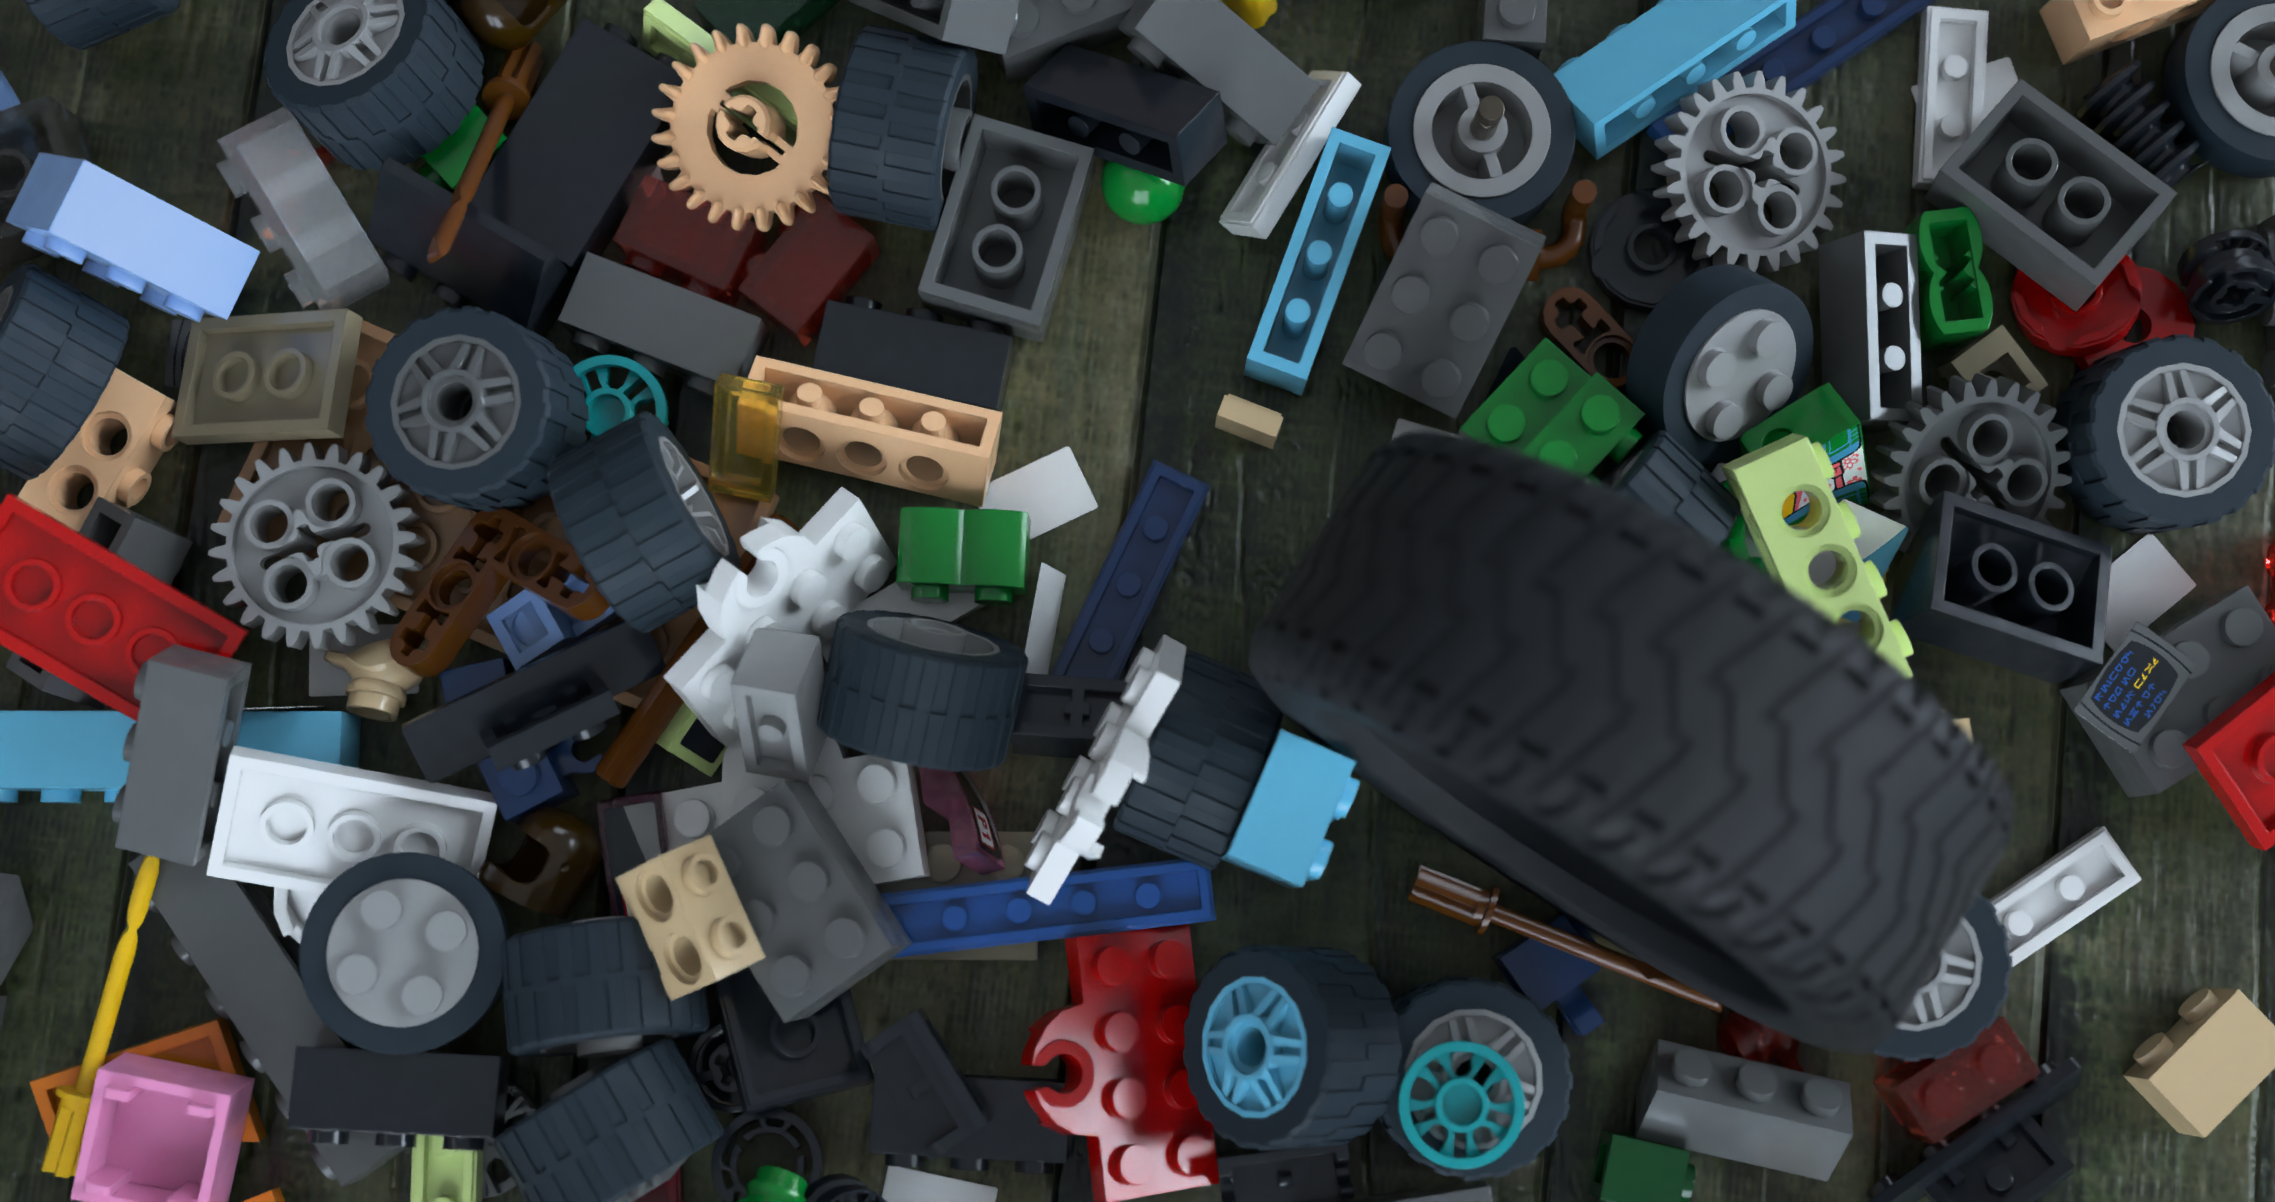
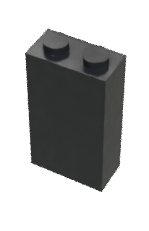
M585 18L577 27L488 167L474 198L470 202V204L551 250L574 277L577 276L587 252L602 256L657 168V161L663 158L669 147L656 144L651 140L652 135L670 129V123L656 118L652 115L651 111L654 108L673 107L674 104L673 100L659 90L658 85L664 83L681 86L683 80L671 65L673 61H677L673 57L659 52L657 57L653 58L637 49L638 41L622 28L607 22L602 29Z

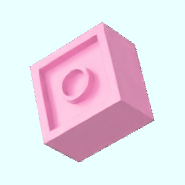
M128 1052L98 1068L70 1199L83 1202H229L255 1078Z

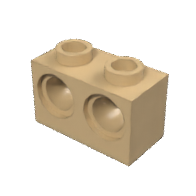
M711 835L659 855L615 878L631 915L638 920L650 951L654 954L661 973V980L671 1001L766 958Z

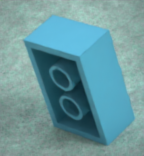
M1281 729L1276 734L1271 746V753L1263 771H1261L1241 818L1242 821L1237 826L1221 860L1291 889L1303 887L1305 881L1319 880L1334 846L1333 842L1324 839L1330 822L1333 823L1335 819L1339 820L1340 817H1346L1359 788L1360 781L1350 777L1356 761Z

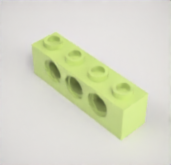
M1792 433L1722 465L1721 468L1733 495L1741 506V513L1770 577L1796 592L1836 621L1844 613L1858 610L1862 619V626L1857 636L1889 659L1910 678L1913 677L1906 657L1913 654L1911 642L1897 619L1888 620L1880 598L1887 596L1886 586L1874 563L1871 560L1863 563L1853 541V539L1861 536L1858 522L1845 501L1837 503L1827 482L1828 479L1835 476L1834 469L1823 446L1818 441L1811 444L1807 436ZM1804 491L1810 502L1809 513L1802 522L1789 526L1782 516L1783 503L1792 493ZM1831 551L1836 560L1834 574L1823 583L1813 584L1808 572L1811 560L1820 552Z

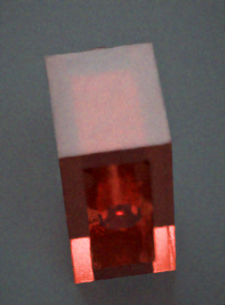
M646 174L613 238V241L627 257L624 264L629 268L658 279L663 273L683 282L681 288L715 301L720 299L736 306L767 244L763 232L757 229L756 223L747 219L741 230H734L731 226L732 212L727 210L717 222L710 223L707 219L711 208L710 202L705 201L697 208L690 210L686 207V202L692 194L683 190L672 191L669 189L668 183Z
M817 192L813 195L816 211L808 213L796 204L794 206L795 218L793 224L787 226L781 223L779 232L782 234L768 252L760 250L751 257L741 272L740 279L743 282L738 287L739 292L749 306L804 348L822 326L827 300L842 302L881 254L875 236L849 216L838 213L832 204Z
M1998 1016L1990 1028H1985L1976 1037L1977 1040L1966 1048L1960 1047L1950 1052L1949 1056L1935 1060L1924 1058L1919 1059V1062L1905 1061L1873 1082L1909 1138L1934 1144L2041 1073L2004 1016Z

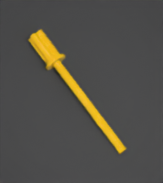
M146 855L139 867L127 909V928L123 931L114 952L76 1086L61 1085L57 1087L55 1093L61 1098L40 1170L55 1173L57 1177L69 1178L76 1174L97 1070L104 1064L137 949V930L142 925L147 914L156 885L160 866V859L157 857Z

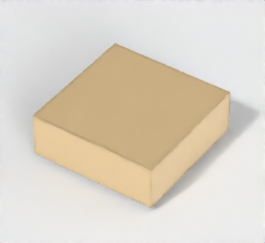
M1228 394V396L1224 395L1218 410L1215 427L1273 449L1284 417L1281 416V413Z

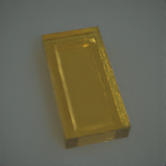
M720 373L714 385L708 490L767 503L771 502L776 491L784 386Z

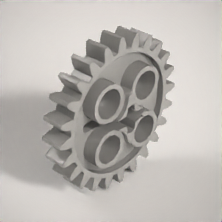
M1739 71L1721 77L1719 81L1713 79L1699 85L1698 93L1695 92L1679 100L1683 112L1680 111L1665 118L1664 122L1675 135H1667L1655 141L1654 145L1668 154V157L1665 161L1651 165V171L1666 176L1667 185L1653 191V196L1657 198H1670L1672 206L1664 212L1661 219L1663 222L1679 219L1682 226L1674 238L1676 243L1693 238L1696 240L1692 253L1694 260L1710 257L1713 254V266L1721 264L1739 265L1753 272L1757 270L1759 275L1778 271L1779 265L1785 267L1801 262L1800 253L1816 250L1819 246L1814 234L1832 231L1834 226L1823 213L1842 208L1843 202L1832 195L1830 190L1832 186L1845 183L1846 177L1832 172L1831 163L1840 160L1845 155L1844 151L1828 150L1826 141L1837 132L1836 127L1819 129L1816 122L1824 108L1822 105L1805 110L1802 105L1805 100L1806 89L1803 87L1785 95V77L1779 76L1765 82L1762 71H1755L1743 76V78ZM1727 123L1734 130L1735 145L1727 137ZM1780 144L1786 150L1788 156L1787 165L1781 159ZM1703 155L1712 162L1717 163L1718 165L1716 166L1714 164L1706 162L1704 160ZM1755 180H1761V182L1754 184ZM1710 181L1714 183L1718 190V204L1711 198L1709 192ZM1783 182L1785 184L1792 186L1794 188V191L1788 188L1787 186L1782 185L1781 183ZM1764 202L1771 211V224L1767 222L1764 216Z
M310 442L305 443L302 460L300 461L293 452L286 448L279 449L278 456L280 467L275 469L258 459L255 461L256 470L260 477L258 481L252 483L241 477H237L234 480L237 487L244 494L239 502L221 498L219 504L231 513L232 517L230 522L213 523L210 527L211 530L226 537V545L208 550V556L227 563L226 568L212 576L213 582L223 586H235L225 597L223 603L225 606L234 609L247 606L242 614L240 623L253 629L264 623L261 635L264 639L277 642L286 633V645L302 650L310 636L311 643L315 649L329 651L332 634L334 633L341 643L353 646L356 640L355 626L358 625L367 632L377 634L379 627L374 614L382 611L394 617L399 615L396 605L390 599L394 592L405 595H412L415 590L401 578L404 571H419L423 568L421 563L407 556L408 549L425 544V538L406 531L407 526L421 518L420 513L412 508H398L409 496V491L399 484L387 487L392 478V475L387 471L388 469L380 465L370 471L372 459L359 451L348 461L347 450L338 444H332L324 459L321 448ZM347 492L349 496L347 512L338 520L330 521L327 515L329 502L334 496ZM285 513L288 521L285 534L279 540L269 542L267 538L268 524L277 515ZM365 525H370L371 530L369 534L359 538H347V536L362 530ZM320 535L330 541L317 547L316 537ZM317 547L319 557L315 559L304 553ZM365 551L369 560L367 571L361 578L349 581L346 575L348 561L356 553ZM275 556L287 557L272 564L269 569L264 568V562L269 558ZM303 572L307 579L305 593L300 599L289 603L285 592L287 583L291 577Z

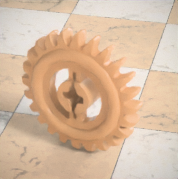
M742 23L736 25L735 44H732L721 31L713 30L711 33L715 52L711 54L701 45L690 43V49L694 54L697 65L692 68L678 61H673L671 64L683 80L682 85L676 86L664 83L658 85L659 90L673 100L674 104L673 107L654 108L651 111L652 115L656 118L670 123L669 130L652 135L651 140L656 144L672 147L673 149L669 155L657 161V166L664 170H681L677 178L670 182L669 189L681 193L694 188L693 194L686 202V207L692 211H699L711 203L707 219L712 224L722 223L732 212L731 226L734 230L741 232L747 228L753 215L757 229L767 232L772 226L773 216L776 213L783 224L791 226L795 222L794 206L796 204L806 212L814 213L816 211V203L812 193L818 190L829 195L828 178L826 177L829 157L828 149L833 111L839 86L832 88L828 86L837 74V67L832 63H826L815 69L820 58L818 46L809 44L798 55L799 36L793 31H787L778 45L776 31L767 23L761 25L757 42H755L749 27ZM752 83L768 84L781 90L792 103L798 122L794 146L785 140L786 125L782 115L776 108L750 95L734 97L730 93L737 88ZM727 108L745 117H752L753 124L758 128L757 132L764 138L776 143L785 151L782 155L767 142L756 137L751 138L747 136L748 131L742 125L743 121ZM716 112V131L719 139L726 147L750 158L764 159L771 157L779 165L773 170L758 175L741 174L728 167L717 153L712 136Z

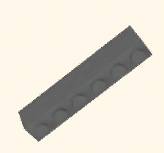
M211 852L194 866L159 858V873L149 909L156 914H162L174 932L169 937L173 949L187 965L191 967L196 966L209 985L205 988V995L212 1008L222 1018L226 1020L231 1018L244 1039L240 1042V1048L247 1061L257 1071L261 1073L266 1071L278 1089L279 1093L276 1094L275 1100L280 1111L288 1120L296 1046L345 1049L364 1048L356 1046L340 1037L315 1012L306 995L300 975V945L289 935L283 937L274 915V906L259 884L207 876ZM144 854L129 863L136 876L146 856ZM350 1131L348 1144L313 1143L315 1146L311 1149V1155L317 1167L327 1178L331 1180L337 1178L340 1185L345 1186L363 1180L407 1147L375 1146L376 1133Z

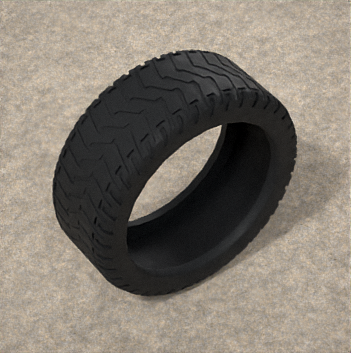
M1414 431L1403 433L1372 452L1255 630L1252 638L1248 665L1257 681L1276 706L1320 746L1356 761L1352 771L1392 801L1516 885L1636 958L1750 1019L1816 1046L1862 1054L1869 1052L1894 1034L1953 934L1958 929L2006 850L2012 834L2014 800L2011 797L2012 793L2007 782L2001 776L1999 769L1994 765L1993 761L1967 731L1927 691L1844 625L1752 564L1652 508L1598 482L1550 462L1483 441L1447 433Z

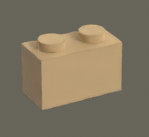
M2203 988L2192 994L2178 1010L2181 1018L2165 1034L2159 1032L2144 1041L2133 1055L2137 1062L2123 1075L2178 1133L2205 1138L2275 1068V1025L2239 989Z

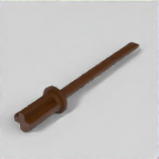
M532 41L523 48L508 51L496 77L488 80L482 90V99L485 106L490 110V114L455 188L451 206L444 212L431 241L427 256L429 263L436 262L450 251L464 220L467 204L474 198L508 120H519L532 100L530 93L545 62L540 58L543 48L535 41Z
M1420 865L1417 869L1414 881L1408 892V900L1474 926V933L1479 936L1485 933L1490 922L1714 1011L1722 1012V1004L1645 962L1497 905L1500 888L1492 886L1488 891L1423 865Z

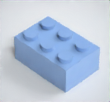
M39 152L5 220L26 231L21 240L24 244L57 259L63 257L80 265L85 260L86 262L81 270L85 274L113 287L119 288V286L142 294L140 300L173 316L179 314L199 323L203 314L228 319L260 253L255 248L84 159Z

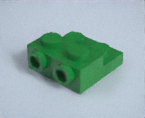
M1545 337L1460 427L1458 434L1463 437L1516 450L1601 483L1593 474L1610 457L1615 463L1619 464L1644 437L1636 428L1639 426L1645 413L1598 372L1591 377Z

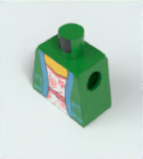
M1829 382L1744 432L1739 439L1742 456L1792 433L1807 436L1811 444L1818 441L1826 451L1834 469L1835 476L1828 479L1827 482L1836 502L1839 503L1846 499L1859 506L1870 502L1871 489L1861 422ZM1727 479L1720 482L1732 493ZM1804 491L1792 493L1783 503L1782 516L1789 526L1802 522L1809 513L1810 502Z

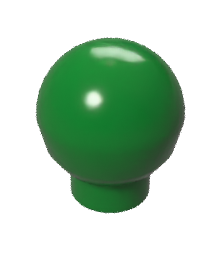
M1106 160L1101 173V190L1110 210L1122 220L1136 225L1155 224L1172 215L1181 204L1186 187Z

